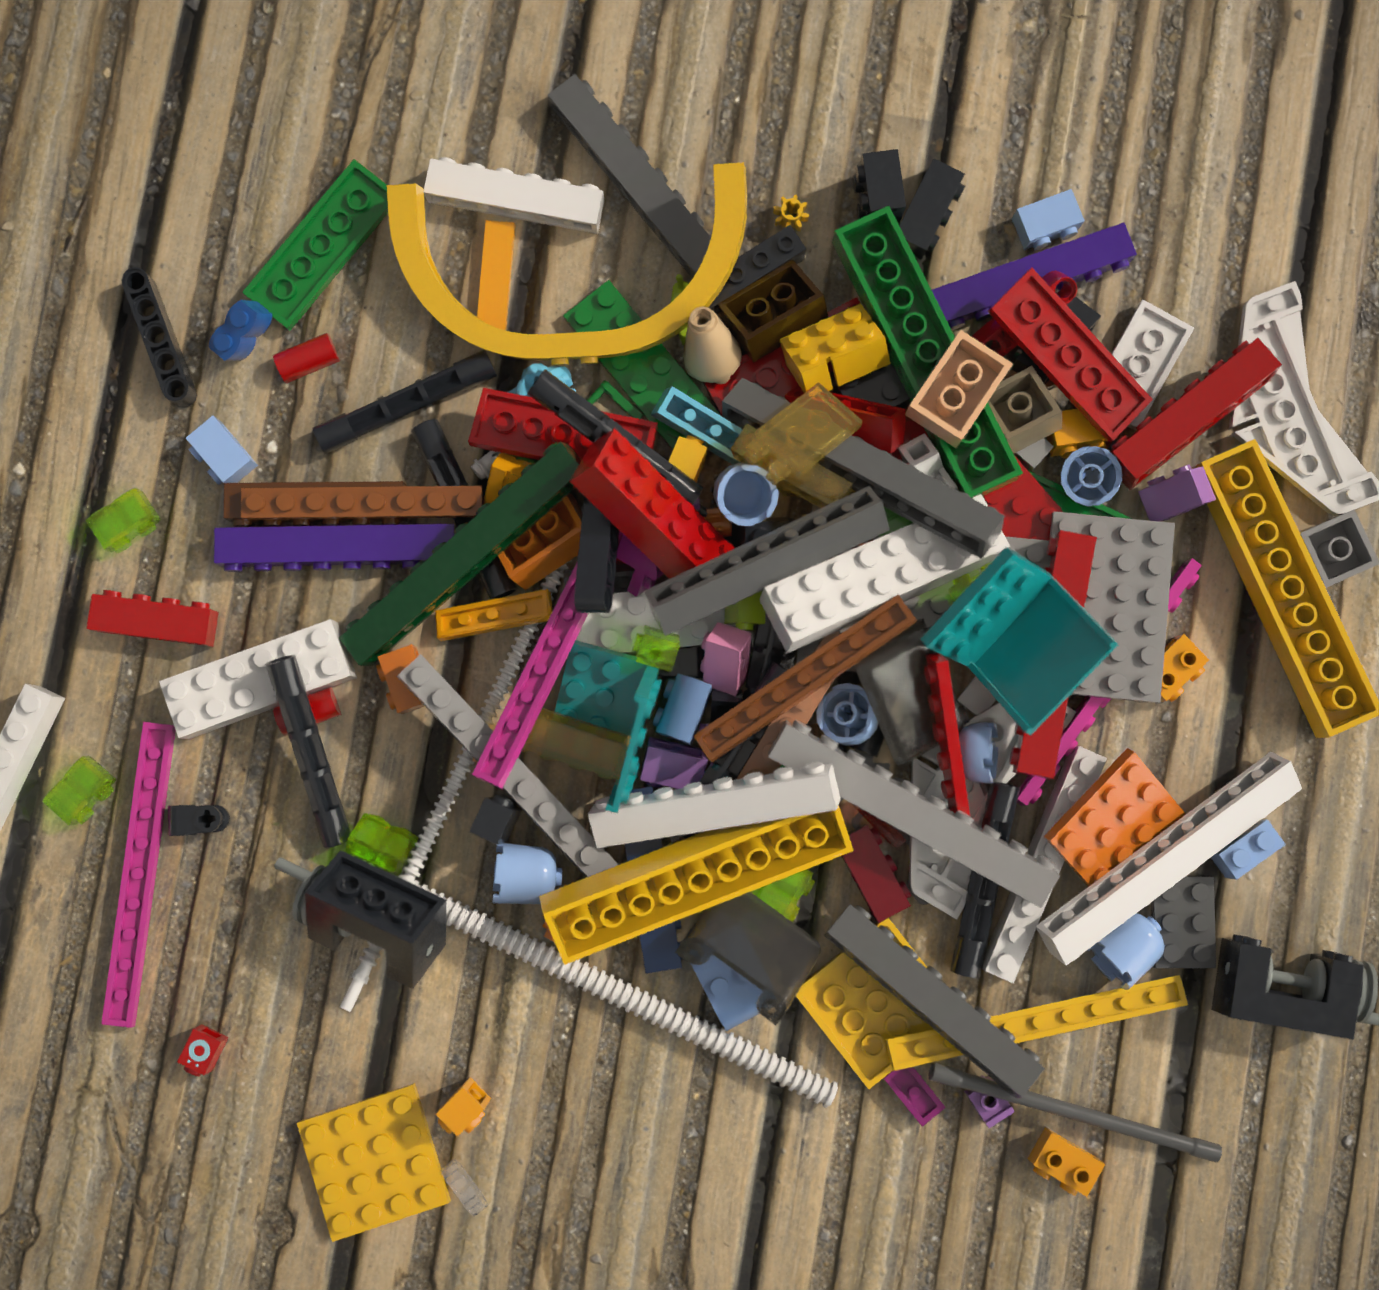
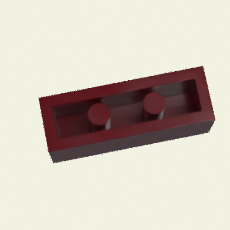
M863 824L848 832L853 851L841 857L875 921L880 923L910 907L911 905L907 899L912 896L904 881L898 883L893 873L897 868L889 854L883 855L879 847L883 841L876 828L870 829L867 824Z

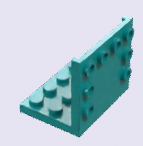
M1005 547L920 639L926 647L967 666L1023 731L1030 735L1119 645L1049 572L1008 547Z
M575 640L568 654L545 753L619 773L605 809L606 811L618 813L621 803L627 804L640 766L637 753L639 747L642 748L647 729H644L646 719L650 718L660 690L662 680H658L657 677L661 663Z

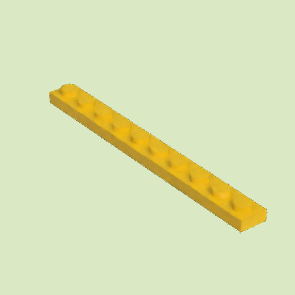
M1176 975L1136 984L1129 990L1118 988L991 1016L990 1022L998 1029L1000 1027L1007 1029L1015 1036L1014 1042L1020 1043L1188 1005L1181 977ZM934 1029L886 1040L893 1071L964 1055Z

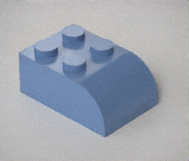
M677 674L675 680L669 679L663 695L665 696L664 698L668 699L664 709L658 708L653 721V725L657 727L656 732L659 735L692 746L695 738L693 735L698 730L712 692V685L682 674Z
M738 921L685 949V954L726 1031L780 1003Z

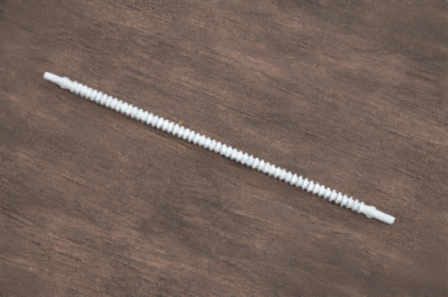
M567 563L544 577L546 582L541 583L542 590L548 589L551 591L552 601L554 600L552 594L557 593L556 586L561 585L560 577L564 578L563 571L569 569ZM538 623L525 625L523 629L518 630L520 636L514 638L517 642L515 645H511L512 652L507 653L509 659L503 661L505 667L500 668L501 675L495 677L498 681L496 684H492L494 690L488 692L490 698L484 700L486 706L480 708L482 714L478 715L488 726L494 724L491 720L493 717H497L496 710L501 709L500 701H505L504 693H509L507 687L513 684L511 678H516L515 670H520L519 662H524L523 654H528L526 647H531L529 641L530 639H535L533 633L534 631H539ZM461 747L463 754L457 756L459 762L454 763L455 770L450 771L451 778L446 779L448 785L442 787L444 793L438 795L440 801L434 803L436 806L435 811H430L432 814L431 819L427 818L426 820L428 826H423L425 832L423 835H419L421 840L419 843H415L416 850L411 851L413 857L407 859L409 865L408 867H403L404 875H399V878L416 885L415 877L420 876L419 869L424 868L422 862L428 860L427 852H432L431 844H436L434 837L440 835L438 829L444 827L442 821L448 819L445 815L447 812H451L450 805L455 804L453 798L459 796L458 788H463L462 780H467L465 773L470 772L469 765L475 763L472 760L473 757L463 747ZM368 941L369 947L363 949L365 956H360L361 963L357 970L353 972L351 976L353 980L340 1004L342 1009L350 1012L363 985L369 981L372 966H377L375 959L381 958L379 951L384 950Z

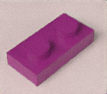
M914 1067L891 1071L883 1078L922 1127L946 1108Z

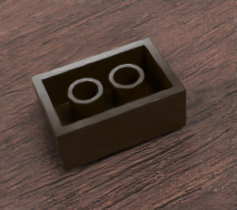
M793 259L718 303L724 325L736 338L740 347L753 363L781 347L779 339L829 318L823 293Z

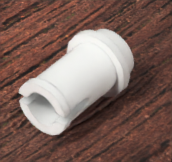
M490 451L481 459L473 460L474 464L470 467L480 480H483L485 477L489 478L491 465L501 452Z

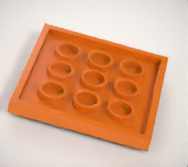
M1127 748L1043 837L1089 887L1186 814L1138 755Z

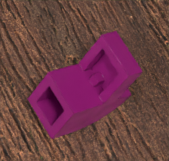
M624 534L622 535L617 550V558L635 568L627 592L638 597L645 589L652 588L657 579L664 573Z

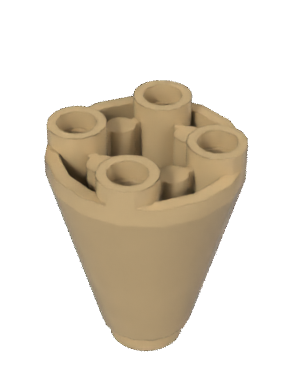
M698 307L692 311L688 320L683 353L686 371L688 375L701 382L724 384L728 382L730 376L740 366L742 359L740 344L710 308Z

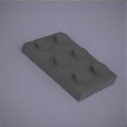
M1185 876L1172 888L1166 890L1151 902V917L1160 925V934L1165 945L1163 955L1153 966L1154 968H1216L1214 877Z

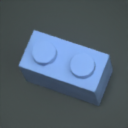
M1072 189L1018 208L1012 217L1024 250L1034 247V250L1042 249L1050 245L1051 240L1061 237V240L1069 239L1078 234L1079 228L1085 221Z
M214 415L186 437L187 441L192 445L188 450L200 463L204 460L208 464L210 469L207 472L218 485L222 482L238 483L258 466L225 425Z
M1261 819L1245 831L1244 834L1213 855L1211 859L1225 878L1237 880L1286 844L1268 819Z

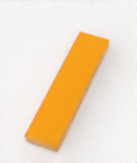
M486 220L477 317L491 326L506 330L516 225L515 222Z
M544 589L436 610L437 639L446 641L546 622L553 612L551 591Z

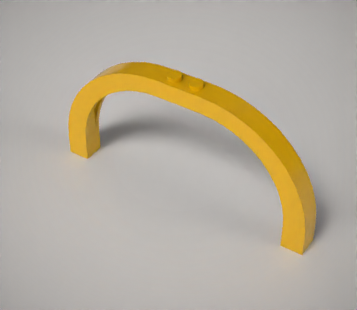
M744 162L713 164L715 214L712 235L704 259L686 288L658 313L633 325L614 330L557 334H522L496 328L473 315L452 295L436 269L427 240L424 189L416 183L387 185L390 233L397 260L412 291L436 320L457 336L487 351L510 358L551 361L553 366L569 365V360L580 359V364L598 363V358L629 355L667 341L687 328L688 320L693 310L698 307H709L716 299L732 273L744 238L747 219L746 167Z

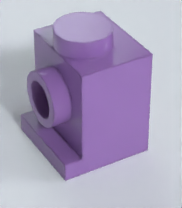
M984 1075L979 1076V1077H983V1078H986V1079L993 1080V1079H992L991 1077H989V1076H987V1077H984ZM968 1089L964 1091L988 1128H991L1015 1112L1006 1100L994 1097L992 1103L985 1105L984 1099L988 1095Z

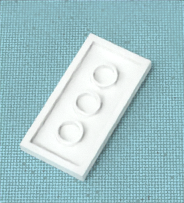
M1145 300L1139 303L1111 353L1153 399L1128 425L1129 428L1135 431L1137 430L1136 427L1147 415L1194 330V327Z

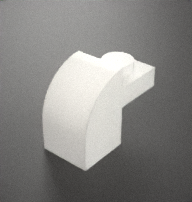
M925 433L898 448L904 463L915 466L919 471L932 478L940 479L944 484L958 491V487L943 468L939 452Z

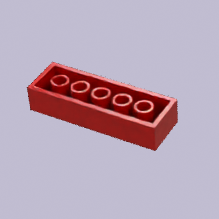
M1256 338L1250 344L1247 340L1241 343L1232 351L1233 355L1226 363L1223 359L1218 361L1208 370L1209 374L1202 382L1198 378L1184 389L1185 393L1181 395L1179 400H1176L1175 397L1170 399L1160 408L1161 412L1157 414L1155 419H1152L1151 416L1147 417L1136 427L1137 430L1133 433L1132 437L1128 438L1125 435L1112 446L1113 449L1110 452L1117 458L1121 466L1122 483L1129 491L1271 381L1282 364L1259 338Z
M615 428L589 446L570 480L669 579L735 549Z

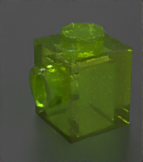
M644 625L642 634L636 633L632 645V651H636V662L671 672L680 646V637L674 633L664 636L662 630Z

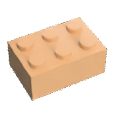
M960 330L908 407L905 415L957 448L1013 363Z

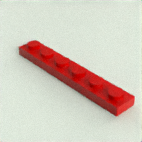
M938 652L926 655L927 666H924V674L927 683L931 686L932 695L928 696L929 706L932 713H935L936 724H933L932 728L935 740L939 742L940 752L937 753V762L944 775V781H941L943 796L947 799L948 810L955 814L957 810H960L970 816L949 663Z

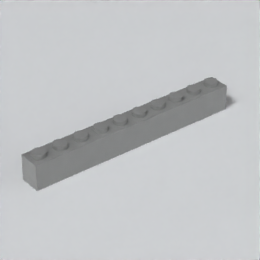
M420 654L397 675V678L478 762L493 730ZM517 758L503 787V790L586 878L617 866L618 863L603 847H596L594 838L525 764Z
M795 720L793 723L785 721L768 751L769 758L786 767H791L792 770L802 769L814 762H822L823 765L832 764L840 797L1042 908L1060 877L1054 869L1055 863L1041 855H1038L1037 859L1026 853L1028 849L1014 840H1011L1010 844L999 838L1001 834L987 825H984L983 829L972 823L974 819L960 810H957L956 814L945 808L947 804L933 795H930L929 799L918 793L920 789L906 780H903L902 783L895 781L891 778L893 774L879 765H876L875 768L868 766L864 763L865 758L852 750H849L848 753L841 751L837 748L838 743L825 735H822L821 738L809 733L811 728L798 720Z

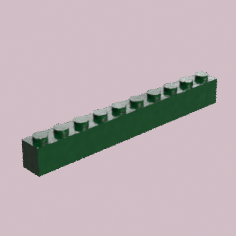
M561 441L550 445L543 452L544 456L536 464L531 463L521 471L519 479L501 488L498 492L499 496L492 503L482 505L476 511L477 516L469 523L465 522L457 527L454 531V536L449 541L437 545L432 550L433 555L413 566L410 570L411 574L405 580L393 584L388 589L389 594L382 600L373 602L368 606L367 613L361 619H355L345 627L346 632L339 639L359 666H373L378 662V656L386 654L576 488L570 480L579 466L581 458L570 445Z

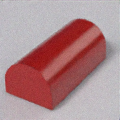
M328 333L273 355L277 370L286 384L340 362Z
M332 687L307 695L316 724L342 715ZM274 707L273 713L280 732L287 736L288 732L280 707Z

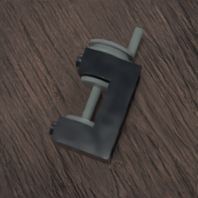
M341 850L327 866L320 865L311 872L281 857L275 863V869L303 881L293 904L292 915L295 921L307 926L309 939L333 951L345 937L352 934L384 949L386 976L411 989H414L446 946L447 900Z
M1233 934L1232 940L1222 938L1211 1010L1234 1019L1353 1040L1356 1022L1379 1026V1013H1373L1378 994V979L1374 965L1370 962H1361L1353 959L1354 956L1322 950V956L1310 955V962L1304 971V975L1273 970L1272 949L1261 946L1262 940ZM1271 982L1302 987V995L1271 990Z

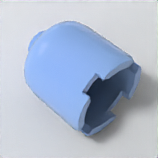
M737 463L728 466L719 474L714 483L713 496L717 507L728 520L741 526H753L772 515L777 506L778 489H776L775 481L768 471L757 465Z
M508 843L496 845V852H501L502 854H497L493 891H499V894H493L492 903L540 904L539 896L554 891L555 886H561L562 868L557 867L554 854L547 848Z
M1136 913L1088 949V951L1092 949L1095 954L1091 960L1110 981L1117 978L1122 982L1121 988L1129 990L1162 957L1165 945L1160 934L1161 927L1152 917L1148 916L1145 918L1143 915Z

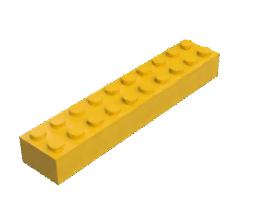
M1256 439L1207 459L1191 468L1204 467L1216 500L1207 503V506L1315 737H1332L1379 716V700Z
M838 805L837 810L704 831L539 896L546 923L564 965L852 852L853 848Z

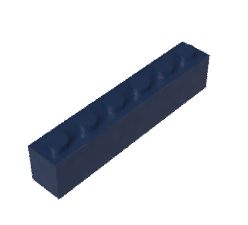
M652 786L631 791V793L642 792L643 795L654 793ZM667 837L625 844L627 862L663 848L662 840L667 839ZM681 919L639 935L646 974L682 968L681 960L687 959V956L685 954L684 941L678 942L676 931L682 929Z

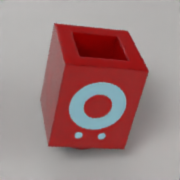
M203 1024L193 1028L177 1063L185 1066L184 1070L191 1075H206L213 1071L229 1037Z

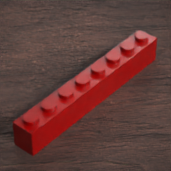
M1060 530L1055 535V538L1050 537L1047 547V555L1051 556L1050 566L1045 567L1044 570L1049 572L1084 608L1097 537ZM1068 697L1031 735L1025 733L1016 723L1015 735H1019L1017 747H1012L1009 758V765H1014L1013 773L1054 779Z

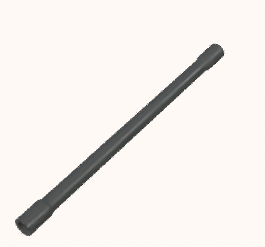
M933 1062L929 1069L928 1078L934 1082L952 1087H961L1176 1149L1211 1162H1219L1222 1156L1220 1144L1195 1137L1190 1138L1031 1091H1027L1023 1098H1014L993 1080L965 1073L960 1069Z

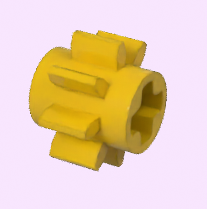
M796 194L790 199L782 196L781 207L774 206L773 213L779 216L775 220V226L782 225L786 228L791 225L793 229L796 228L800 232L802 228L801 221L808 222L809 215L803 213L808 203L798 201Z

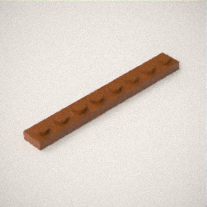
M482 486L241 488V518L243 520L476 517V511L483 505Z
M899 594L693 736L709 761L714 762L917 622L916 618Z

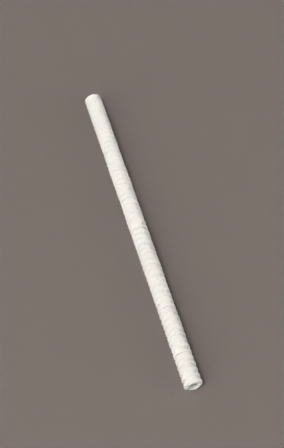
M359 852L352 854V856L397 877L403 875L401 872L394 873L392 868H389V870L385 869L386 865L384 864L377 865L376 860L369 861L367 856L360 857ZM415 880L416 886L447 900V926L452 924L456 930L461 928L464 934L469 932L474 939L479 937L483 943L485 940L488 941L491 947L493 945L498 946L497 950L499 951L504 949L508 955L510 953L515 954L514 958L516 959L519 957L523 958L524 963H527V961L531 962L532 967L537 965L541 971L548 970V974L551 976L553 973L556 974L559 980L564 978L568 984L570 981L575 983L574 987L576 988L578 986L583 987L582 991L584 992L589 990L593 996L598 994L600 995L599 999L604 1000L606 998L609 1000V1004L614 1002L619 1009L621 1006L625 1007L626 1012L629 1013L631 1010L634 1012V1016H643L642 1020L644 1021L649 1019L653 1025L655 1023L660 1024L659 1028L661 1029L664 1027L668 1028L669 1033L674 1031L678 1037L683 1035L686 1041L689 1042L691 1039L694 1041V1045H703L702 1049L710 1048L711 1053L715 1054L718 1052L720 1053L719 1057L724 1058L726 1056L729 1062L737 1061L736 1064L738 1066L743 1064L746 1070L753 1069L756 1075L761 1073L765 1079L770 1077L773 1083L776 1081L780 1082L779 1085L781 1087L786 1085L790 1091L795 1089L798 1095L803 1093L806 1099L813 1098L814 1103L822 1102V1106L827 1108L833 1102L838 1089L837 1082L833 1081L830 1083L826 1077L821 1079L820 1074L815 1073L813 1075L810 1069L803 1070L802 1065L794 1066L793 1061L790 1060L788 1063L785 1061V1057L778 1058L775 1052L770 1054L766 1048L761 1050L758 1044L755 1046L751 1045L750 1040L745 1042L741 1036L734 1037L733 1032L726 1033L723 1027L718 1029L714 1023L712 1026L709 1025L706 1019L704 1021L699 1020L700 1016L698 1015L693 1017L689 1011L686 1013L682 1012L683 1008L681 1007L678 1009L674 1008L673 1003L668 1005L664 999H661V1001L657 1000L656 995L651 997L648 995V991L645 990L644 993L639 991L640 987L636 986V988H633L629 982L627 984L622 983L623 979L621 978L618 980L614 979L613 974L608 976L604 970L599 972L596 966H593V968L589 967L588 962L583 964L578 959L564 965L559 951L554 950V946L551 945L549 948L546 946V942L539 943L537 942L538 938L534 937L531 939L527 933L522 935L520 934L521 930L517 929L514 931L511 925L506 927L502 921L499 923L495 922L496 918L491 917L489 919L486 913L481 915L478 913V909L471 910L469 905L464 907L461 905V901L454 902L453 897L449 896L446 898L442 892L437 894L436 889L432 888L429 890L428 885L424 884L421 886L419 881Z

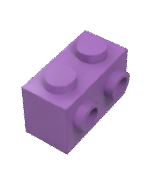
M1189 464L1173 470L1174 476L1165 479V476H1160L1148 481L1149 487L1138 492L1149 521H1166L1216 500L1204 467L1191 469Z
M649 737L640 780L645 781L647 785L652 787H662L664 785L673 787L675 790L682 789L687 784L701 780L708 758L701 748Z

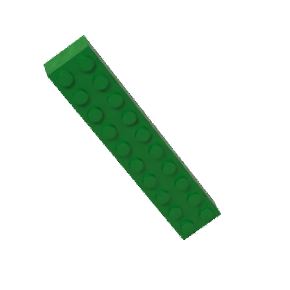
M887 206L835 230L832 244L865 310L872 318V322H875L885 336L890 361L912 403L955 339V336L890 206ZM988 402L957 448L924 428L931 443L939 452L944 469L958 487V491L968 494L971 498L980 494L982 496L987 495L1016 481L1023 474Z

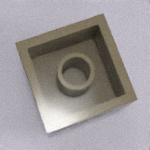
M1033 366L1001 381L988 400V404L1013 454L1062 429V411Z

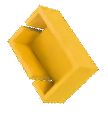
M862 304L850 307L843 312L779 339L786 365L808 400L833 389L827 362L831 361L838 386L891 364L885 336L875 322H872V318Z

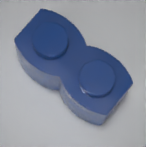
M240 300L229 309L225 318V324L218 327L211 336L209 348L224 361H241L253 351L256 338L261 336L270 326L273 314L258 301Z

